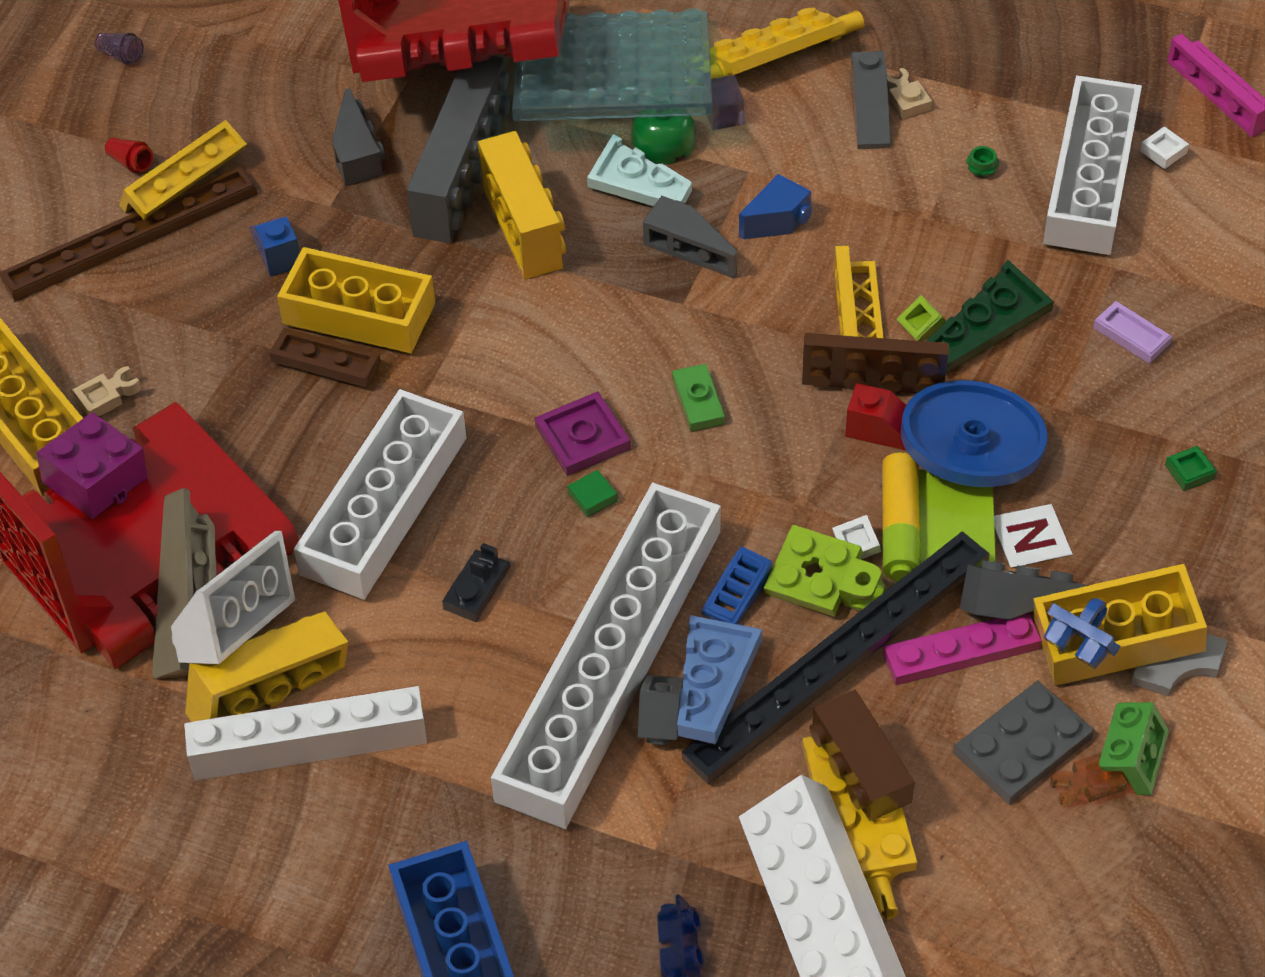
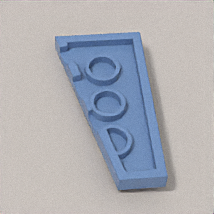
M690 615L686 660L683 670V687L681 689L677 722L678 736L716 744L762 643V629Z

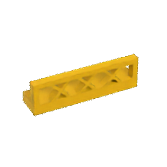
M224 120L123 190L119 206L125 213L134 208L144 220L246 149L247 143L228 121Z
M835 246L834 277L840 335L865 337L857 329V326L864 322L874 329L867 337L884 338L875 261L850 262L849 246ZM868 273L869 278L860 285L852 280V274ZM859 296L872 303L864 311L855 306V300Z

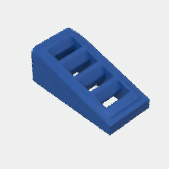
M740 547L703 606L701 614L712 620L738 625L764 589L772 570V561L745 547ZM739 578V579H741V580H743V581L749 583L750 585L747 586V585H745V584H743V583L737 581L736 579ZM730 590V591H732V592H734V593H736V594L742 596V598L739 599V598H737V597H735V596H733V595L727 593V591ZM721 601L735 608L734 612L719 606V602Z

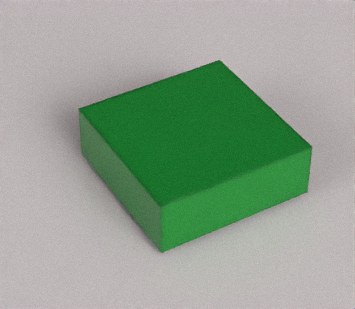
M1198 445L1166 457L1165 466L1183 491L1216 478V469Z
M599 470L567 485L569 496L586 517L618 501L617 492Z

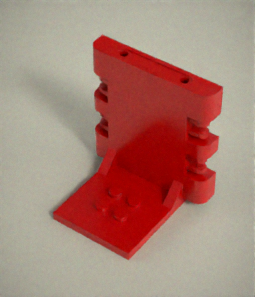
M338 0L353 74L360 73L362 82L406 77L408 69H422L429 63L440 62V65L447 66V71L472 68L474 61L488 60L491 58V55L497 54L513 57L514 62L557 57L560 52L569 0Z
M177 402L170 404L133 427L136 441L133 438L131 440L143 448L147 479L129 491L127 499L122 504L113 503L93 519L51 488L44 492L49 505L34 489L21 496L0 472L1 561L81 654L95 646L114 669L152 646L155 641L154 629L145 613L156 623L158 615L157 596L164 498L167 494L182 488L188 489L191 492L190 503L198 514H207L214 523L216 576L224 571V568L220 565L222 562L228 560L232 565L274 531H282L287 556L294 553V548L299 542L297 532L287 516Z

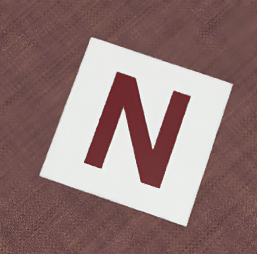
M1052 504L994 516V528L1011 568L1017 565H1026L1073 555Z

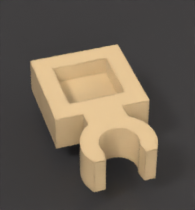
M904 68L899 69V79L892 78L887 72L888 99L902 120L932 110L931 98L918 80L909 83V73Z
M126 366L117 370L114 377L109 380L103 373L72 389L75 399L87 415L93 412L97 416H101L122 405V395H134L141 390L138 378L132 379L131 370Z

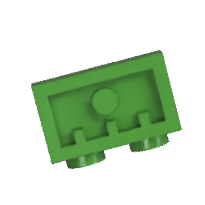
M1124 702L1116 704L1099 761L1102 771H1122L1136 795H1152L1169 734V729L1153 702Z

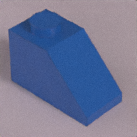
M777 174L739 213V237L742 239H753L791 234L800 224H805L811 216V190Z
M287 216L249 226L269 276L290 271L300 252L297 238Z

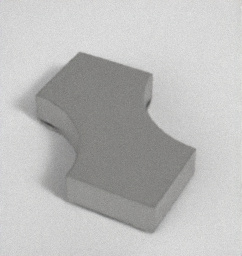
M1207 634L1205 652L1136 667L1131 684L1169 696L1172 688L1182 680L1203 675L1214 678L1217 676L1228 640Z

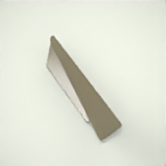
M186 488L167 494L164 498L157 596L158 615L155 626L152 671L153 678L157 679L188 677L189 663L178 662L176 648L172 642L171 626L194 594L216 577L214 523L207 514H198L190 503L191 492Z

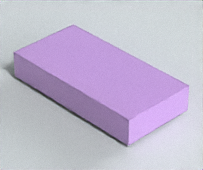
M1117 301L1094 321V329L1149 364L1171 344V335Z

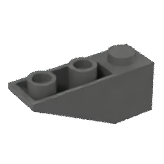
M350 88L344 91L332 139L335 163L345 186L382 176L381 162L386 160L381 142L375 143L374 141L376 136L371 121H365L364 119L366 115L361 99L355 100Z
M982 560V566H967L960 609L975 615L1010 620L1033 611V598L1087 585L1073 581L1074 574L1051 570L1050 577L1040 576V569L1017 565L1016 572L1004 570V563Z

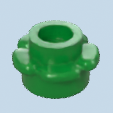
M987 146L974 148L966 159L968 170L980 177L993 174L999 166L996 152Z

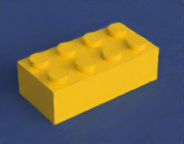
M516 131L478 141L482 188L524 280L563 269L562 255L566 254V246L560 232L565 230L564 220L560 211L555 212L553 209L554 203L549 188H543L542 186L543 180L538 165H532L531 163L532 157L527 142L522 143Z
M306 247L302 248L277 296L282 324L411 354L435 305L431 275Z
M1185 564L1033 598L1035 625L1042 640L1041 644L1055 686L1206 651L1207 625ZM1093 598H1099L1106 602L1107 613L1098 629L1114 637V642L1121 646L1115 657L1108 653L1105 659L1094 669L1075 656L1084 641L1083 638L1075 634L1065 651L1047 642L1044 635L1052 621L1047 612L1053 603L1079 617Z

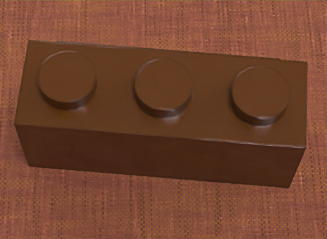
M856 689L813 707L812 725L809 726L812 739L818 747H824L829 755V764L834 775L837 778L842 777L847 784L850 800L857 810L862 809L868 820L872 821L912 803L915 781Z

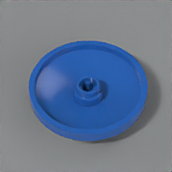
M959 380L929 386L910 399L902 417L901 439L912 459L928 472L961 485L996 487L1017 482L1034 472L1041 463L1045 453L1047 429L1038 411L1019 395L993 384Z

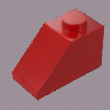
M856 383L847 408L845 437L906 451L901 439V423L906 404L890 390Z

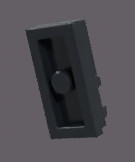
M482 543L480 546L481 551L475 549L442 600L443 610L474 622L478 621L511 567L510 562L498 558L497 548Z

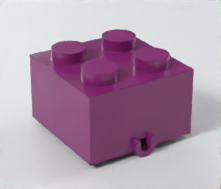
M93 412L36 452L42 482L91 519L115 502L122 504L127 499L128 492L147 479L143 448Z

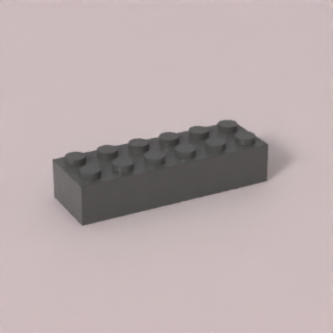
M491 56L488 60L474 61L472 68L458 70L407 188L413 237L452 243L456 231H461L465 208L472 205L474 186L476 183L480 184L481 182L478 141L500 135L503 115H508L511 107V97L507 96L506 92L509 83V73L505 72L504 58Z

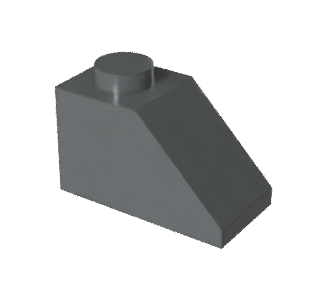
M646 675L640 690L639 738H647L648 743L665 745L669 744L670 740H677V722L683 677Z

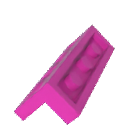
M1182 33L1173 37L1167 62L1248 135L1254 137L1265 131V98L1199 40L1192 43Z

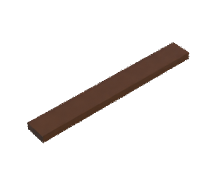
M242 166L186 190L144 220L135 212L1 271L0 279L14 302L252 197L257 194L256 185Z

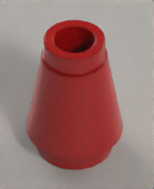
M112 137L105 144L106 155L132 173L145 172L153 162V151L143 141Z

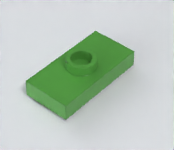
M701 364L673 370L672 380L690 432L724 425L725 415L707 365Z

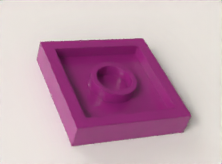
M598 391L534 417L535 427L567 476L631 449L630 438Z

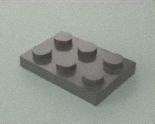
M1037 680L955 744L953 754L1010 805L1091 740L1094 729Z

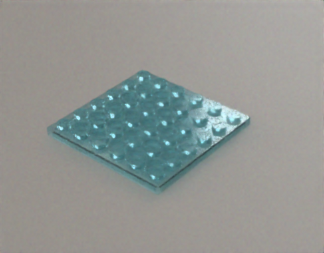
M686 9L683 12L655 10L652 13H637L635 11H623L620 14L592 12L589 15L567 13L559 56L516 62L512 109L513 121L712 115L708 11Z

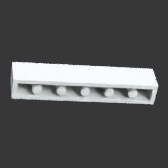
M419 686L184 723L187 758L194 781L427 744Z

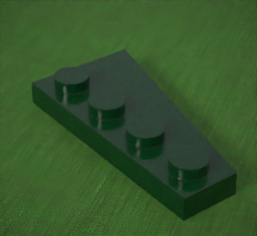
M1007 260L1001 266V271L994 278L990 277L983 284L982 290L974 298L970 297L962 305V310L955 317H950L927 341L949 343L946 373L1052 311L1054 301L1014 264Z

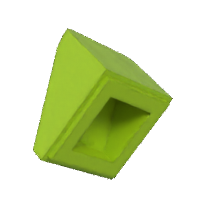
M922 295L897 318V321L916 341H923L932 336L946 322L943 316Z

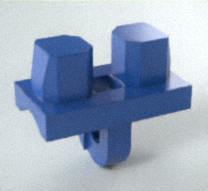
M1093 598L1079 617L1054 603L1047 612L1052 618L1044 635L1047 642L1065 651L1075 634L1083 638L1084 641L1075 656L1094 669L1105 659L1108 653L1115 657L1121 647L1114 642V637L1098 629L1108 609L1106 602L1099 598Z

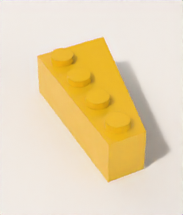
M324 611L311 617H303L295 623L279 629H272L264 635L246 641L220 664L189 663L185 714L191 722L251 713L266 704L272 709L284 702L283 700L292 689L298 687L303 691L344 668L348 641Z

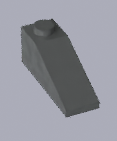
M884 51L852 52L850 87L857 149L890 148L888 88Z
M661 196L643 221L644 245L735 278L737 275V250L692 206Z

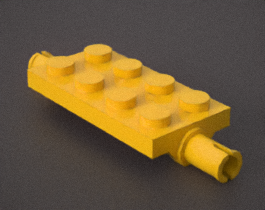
M805 8L797 12L798 16L790 19L779 18L770 22V26L763 29L754 28L746 30L742 33V37L734 40L723 39L714 43V47L704 50L706 62L711 65L688 73L689 85L693 91L697 92L720 82H729L735 74L822 41L834 42L841 39L843 35L863 29L865 25L863 16L859 11L855 10L836 18L829 13L818 11L816 8Z
M812 736L802 738V748L810 779L828 787L882 920V912L884 910L887 920L895 918L899 911L895 904L890 884L898 874L917 870V859L903 808L901 807L869 821L863 810H857L852 804L848 794V786L843 778H837L834 775L829 764V755L824 747H818Z

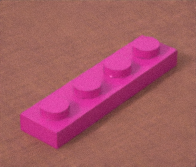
M1028 612L1010 620L996 618L884 646L883 656L895 685L1040 650L1042 640Z

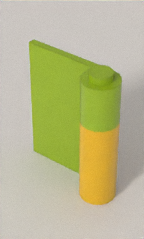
M892 453L883 459L882 550L883 573L887 578L898 582L962 531L989 552V561L996 562L993 487L961 485L942 479L925 469L919 470V465L908 453Z

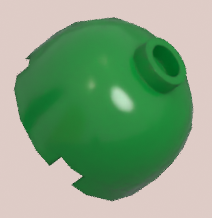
M670 100L650 102L643 106L633 119L631 146L633 149L636 147L644 152L645 158L654 164L662 163L669 165L676 163L675 158L681 157L684 154L686 158L695 148L696 128L694 120L688 110L677 102Z

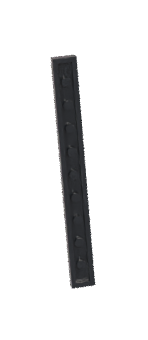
M963 531L730 713L716 744L696 740L682 751V760L708 785L963 583L966 577L967 566H982V560H989V552Z

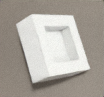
M1163 127L1142 142L1140 152L1166 169L1187 154L1189 144L1166 127Z
M867 515L832 528L835 538L862 547L863 554L860 560L881 552L880 544Z

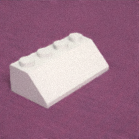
M274 531L194 594L171 626L172 642L176 648L179 663L220 664L295 601L282 531Z

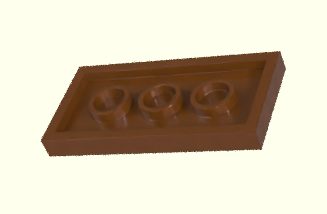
M805 333L802 385H812L818 388L827 386L844 387L854 390L856 383L890 390L893 393L898 391L918 393L929 386L945 382L949 343Z

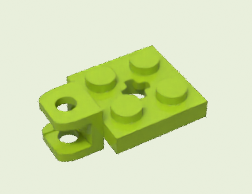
M792 525L765 583L764 591L766 595L835 617L841 601L843 606L861 611L882 595L886 587L881 580L882 572L880 568L870 562L860 560L863 554L861 546ZM816 563L823 570L821 573L815 572L812 577H808L805 568Z

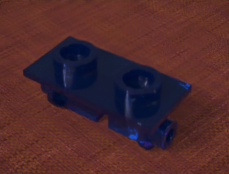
M680 894L675 895L676 905L664 904L660 907L661 911L657 914L659 942L662 945L672 942L674 946L659 949L661 977H701L700 969L704 967V957L698 945L697 932L701 930V919L697 909L691 907Z

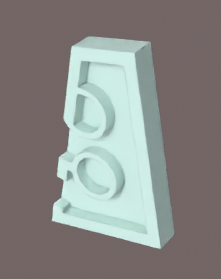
M615 134L610 138L587 177V186L651 206H654L661 196L678 200L685 204L692 192L691 181L662 163L654 164L645 158L644 152L636 147L632 150L622 144V139Z

